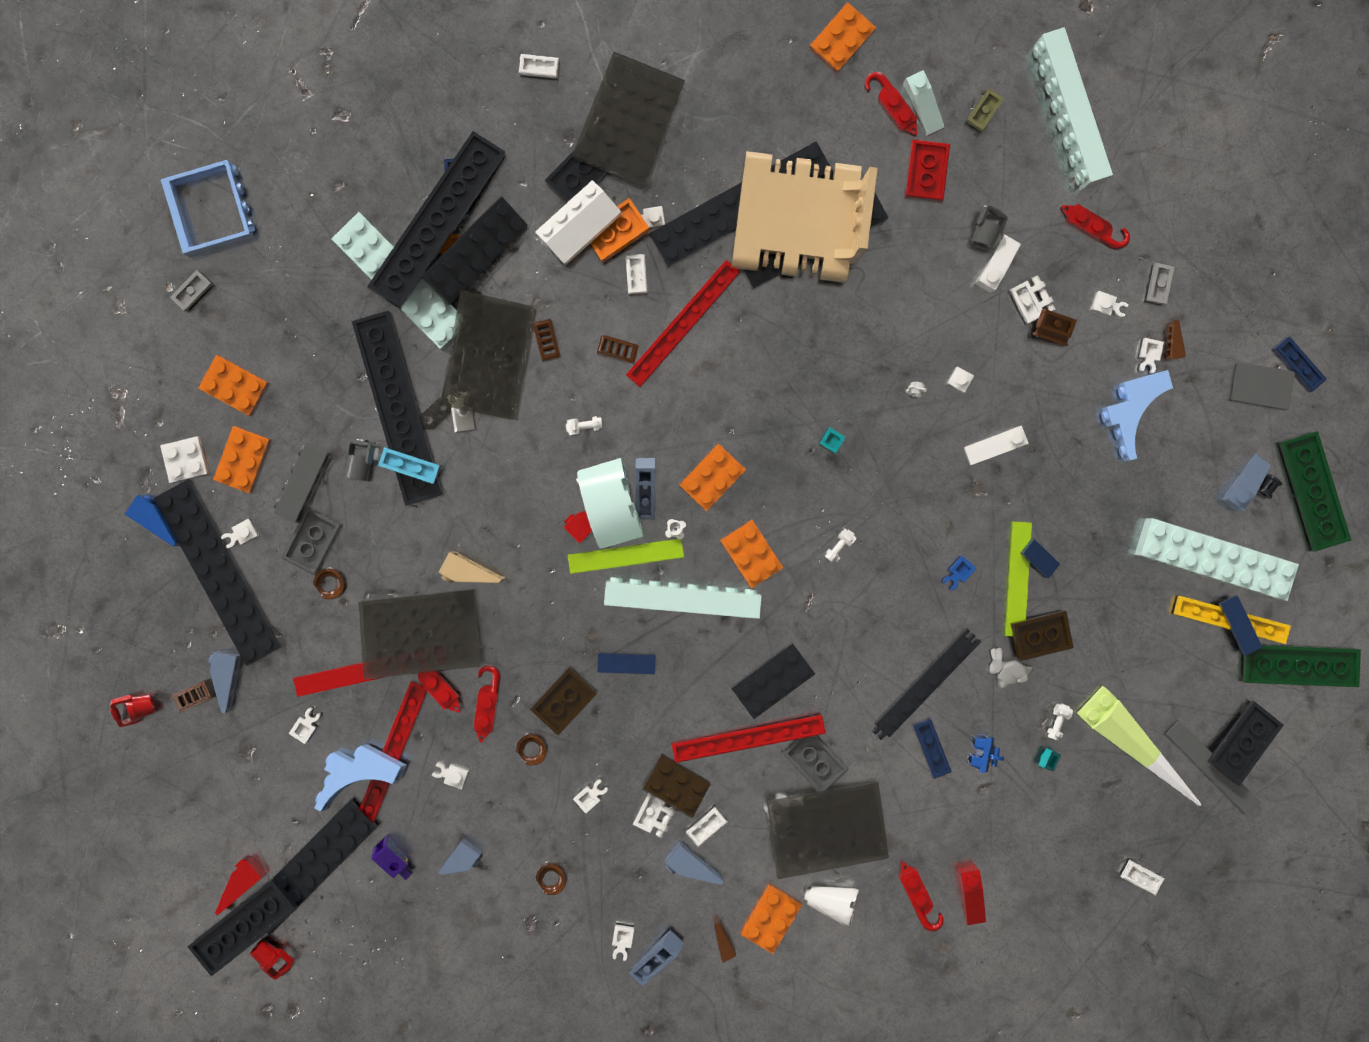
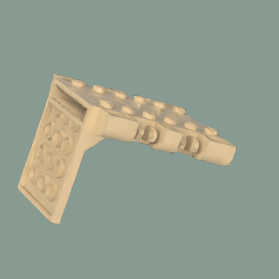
M746 151L731 268L757 271L760 252L764 253L763 267H767L768 255L770 253L776 254L774 268L779 269L780 256L784 255L781 274L796 276L799 257H801V272H805L807 269V258L814 259L812 265L813 273H817L819 260H822L821 280L846 283L850 264L856 265L868 248L878 168L869 167L863 179L860 180L862 166L835 163L833 180H829L831 166H826L824 171L825 177L821 179L817 178L819 173V165L814 164L813 176L809 177L811 159L796 158L794 175H791L792 161H788L786 164V174L779 173L781 167L779 159H776L774 172H770L772 154Z

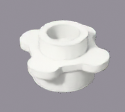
M911 382L906 392L912 397L920 398L925 396L927 389L925 384L921 382Z
M673 519L667 522L668 530L665 532L668 538L677 537V539H682L686 523Z

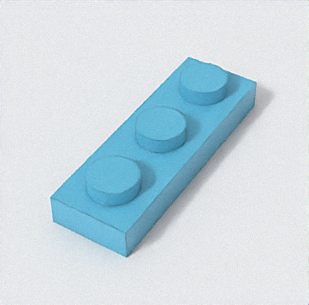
M385 447L378 466L435 484L440 465Z

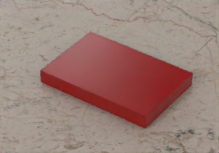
M912 140L905 192L906 198L944 201L950 144Z

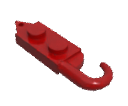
M880 72L869 74L865 81L867 90H871L870 81L878 79L884 86L878 96L879 102L901 132L904 130L917 136L916 121L918 118L897 89L893 87L884 74Z
M1079 204L1061 206L1068 223L1095 239L1101 240L1116 249H1122L1129 244L1130 234L1127 229L1122 228L1125 239L1122 242H1118L1111 238L1113 227L1107 220Z
M417 653L408 655L403 664L405 671L409 673V662L416 660L423 667L418 674V680L444 710L449 709L460 713L461 709L458 700L460 696L422 655Z
M492 666L482 667L477 675L480 678L485 671H489L493 675L492 685L483 686L478 692L473 730L476 731L480 743L483 742L490 732H493L500 674Z
M902 861L899 878L922 926L928 931L939 930L944 922L943 915H939L938 924L931 925L926 915L933 908L931 898L917 869H913Z

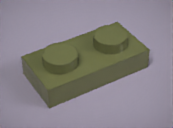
M988 88L966 122L982 132L1004 98Z

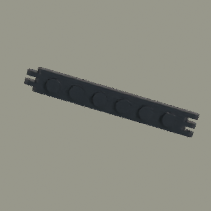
M968 628L957 637L875 723L877 727L873 730V733L876 735L881 730L883 731L878 736L880 740L886 735L891 737L981 643L980 639L975 640L974 643L971 642L976 637L973 633L968 638L966 637L970 632Z

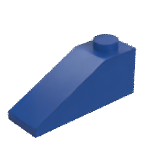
M147 494L137 495L125 512V515L171 546H179L161 510L154 503L156 500Z

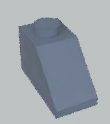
M463 838L438 873L444 875L469 871L472 866L475 868L482 858L479 856L482 851Z

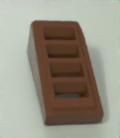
M546 319L532 323L542 362L560 358L552 320ZM549 326L548 330H538V328ZM551 334V337L544 339L540 338V336ZM553 341V345L542 346L543 343ZM555 349L554 353L544 354V351Z
M1179 320L1169 322L1166 362L1186 356Z
M601 334L597 354L634 364L639 345ZM608 341V350L604 351L605 343ZM614 343L617 344L615 354L611 353ZM621 345H624L625 347L622 356H620L619 351ZM628 347L632 348L630 358L626 357Z
M208 679L171 695L179 713L215 697ZM199 687L202 688V691L205 695L204 698H202V695L198 689ZM192 690H195L199 700L196 701ZM185 693L189 694L190 699L192 701L191 704L189 703ZM179 696H182L186 706L182 707Z
M716 918L714 919V927L721 960L724 963L736 957V950L720 919Z

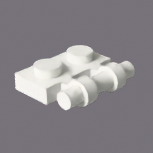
M1038 275L1032 278L1035 286L1031 287L1029 282L1026 281L1009 290L1026 324L1038 319L1044 306H1046L1047 310H1055L1052 303L1054 301L1052 297H1049L1045 289L1046 285L1044 281L1041 282ZM1038 291L1042 299L1041 302H1038L1034 292Z
M648 793L633 825L649 833L654 826L658 828L655 835L662 838L664 833L668 831L669 823L672 817H675L677 810L671 806L664 805V802ZM661 811L666 813L662 822L657 820Z

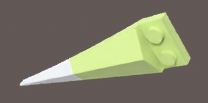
M1104 686L1076 713L1095 731L1194 803L1201 806L1199 800L1123 704Z

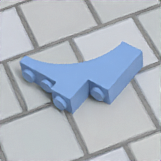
M1168 370L1120 383L1118 394L1124 402L1102 408L1101 417L1103 422L1106 423L1107 427L1115 425L1114 436L1119 440V453L1121 458H1124V461L1137 459L1135 435L1139 420L1145 409L1156 397L1173 389Z
M368 744L361 745L356 749L354 753L355 759L341 751L333 752L327 757L325 762L327 765L324 769L331 774L325 778V786L323 791L317 795L315 800L317 803L314 808L320 812L328 810L333 800L342 790L360 780L375 779L391 784L399 783L407 765Z

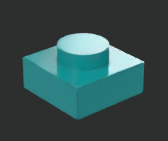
M829 427L819 444L836 454L846 437Z
M1046 748L1040 757L1039 766L1054 772L1061 754Z

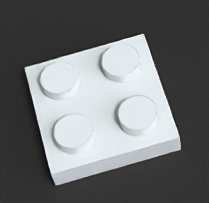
M197 436L160 445L169 483L209 474L200 437Z

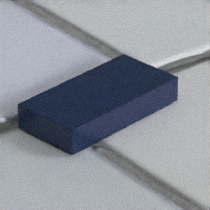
M1031 539L1020 553L1045 578H1050L1060 565L1035 539Z

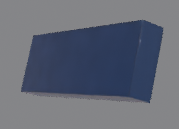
M1290 336L1286 337L1273 349L1291 371L1295 372V375L1310 392H1313L1327 380Z
M1238 595L1218 603L1242 654L1246 656L1262 648Z
M598 653L597 672L655 674L656 655Z
M931 718L913 724L932 777L936 779L951 773V768Z

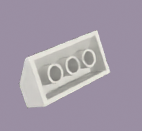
M592 180L536 231V234L567 265L619 218L622 212Z

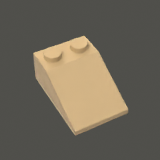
M455 551L448 553L438 572L442 574V579L450 583H500L505 579Z

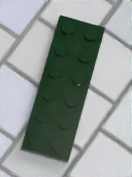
M1315 431L1279 442L1312 552L1352 541L1319 432Z
M1262 645V648L1246 656L1244 655L1243 682L1359 687L1361 649Z

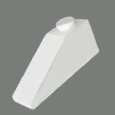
M1004 234L975 284L989 293L994 292L1021 244Z
M1018 426L966 446L964 450L970 465L1029 443L1022 426Z

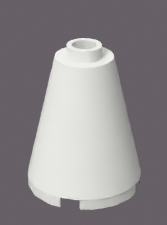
M812 886L811 889L807 888L804 900H807V905L838 923L850 927L859 890L856 888Z

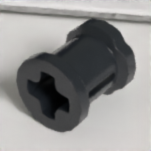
M1267 474V479L1259 488L1258 493L1267 499H1271L1273 492L1278 486L1282 485V482L1275 476Z

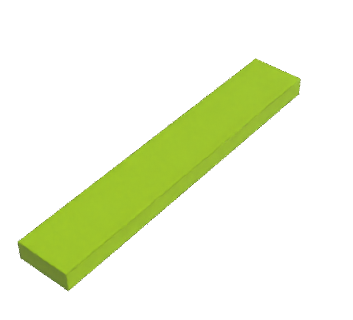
M1012 522L1005 636H1013L1010 623L1026 619L1030 563L1020 553L1031 540L1032 523Z
M673 539L569 554L568 561L570 574L683 558L684 553L682 539Z

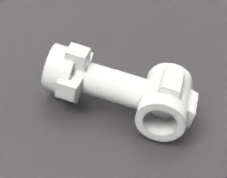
M597 416L592 417V421L578 422V419L567 420L566 424L569 436L578 435L580 430L594 428V431L603 429L601 417L597 418Z
M844 528L838 535L840 541L833 550H827L825 557L832 563L840 559L838 554L846 544L850 547L856 540L855 534Z
M1057 704L1055 706L1053 714L1057 715L1053 729H1048V737L1058 741L1063 735L1060 730L1064 719L1069 720L1073 714V710L1064 704Z

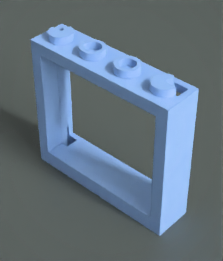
M229 160L161 179L182 253L188 257L254 237L253 231H255L253 221L249 220L247 214L250 212L249 206L242 197L244 189L242 184L238 183L236 177L239 173L236 165H233ZM227 172L245 231L193 246L176 186Z

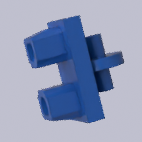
M976 738L974 748L984 750L983 757L973 755L971 760V766L980 769L979 772H988L990 759H992L991 766L997 767L998 760L1004 761V756L999 755L1000 748L995 747L992 754L995 738Z

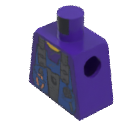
M388 834L373 847L371 859L392 878L399 874L406 880L413 873L407 866L409 857Z

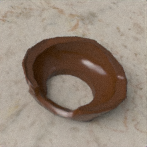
M325 568L315 575L313 585L322 595V598L334 599L343 592L344 580L337 571ZM328 576L334 577L337 580L336 589L325 592L321 587L323 580Z
M526 735L518 741L516 752L525 761L526 765L531 766L543 762L547 749L544 740L535 735ZM529 742L537 743L540 749L539 753L529 758L523 753L525 745Z
M547 864L537 871L536 881L544 894L556 895L565 888V873L560 867ZM549 871H554L559 876L558 883L553 886H546L542 881L544 875Z

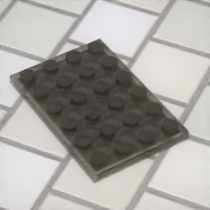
M613 52L572 158L644 186L685 80Z
M460 291L440 406L516 420L535 307L468 291Z
M474 590L359 602L364 679L481 667Z
M870 782L767 801L778 879L889 858L879 782Z

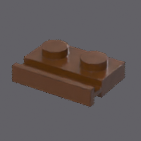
M1042 308L1036 324L1037 329L1033 335L1068 346V339L1071 338L1077 320Z

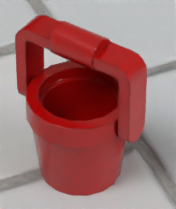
M151 694L137 697L127 695L113 699L110 702V712L119 727L138 723L141 721L140 718L156 713ZM126 702L130 719L121 720V715L116 705Z
M264 939L260 940L250 952V955L260 965V969L274 980L290 971L294 963V959L284 950L276 948ZM281 957L287 964L276 973L271 967Z

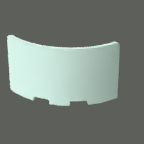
M621 458L577 472L585 510L599 548H606L644 536L641 520L634 502L632 503L629 494L631 490L627 472Z

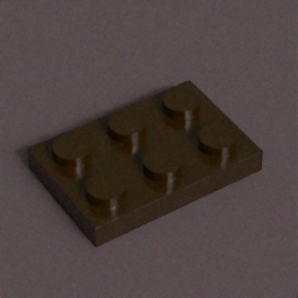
M1065 610L1010 623L1018 661L1074 648L1067 611Z
M569 667L530 710L556 735H559L597 695V692Z
M661 755L642 790L692 819L711 784Z

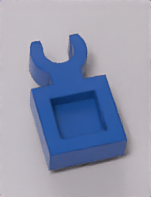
M960 556L949 569L953 574L945 577L942 582L946 584L948 580H952L953 585L950 589L955 590L958 586V581L961 580L964 583L977 568L966 558Z

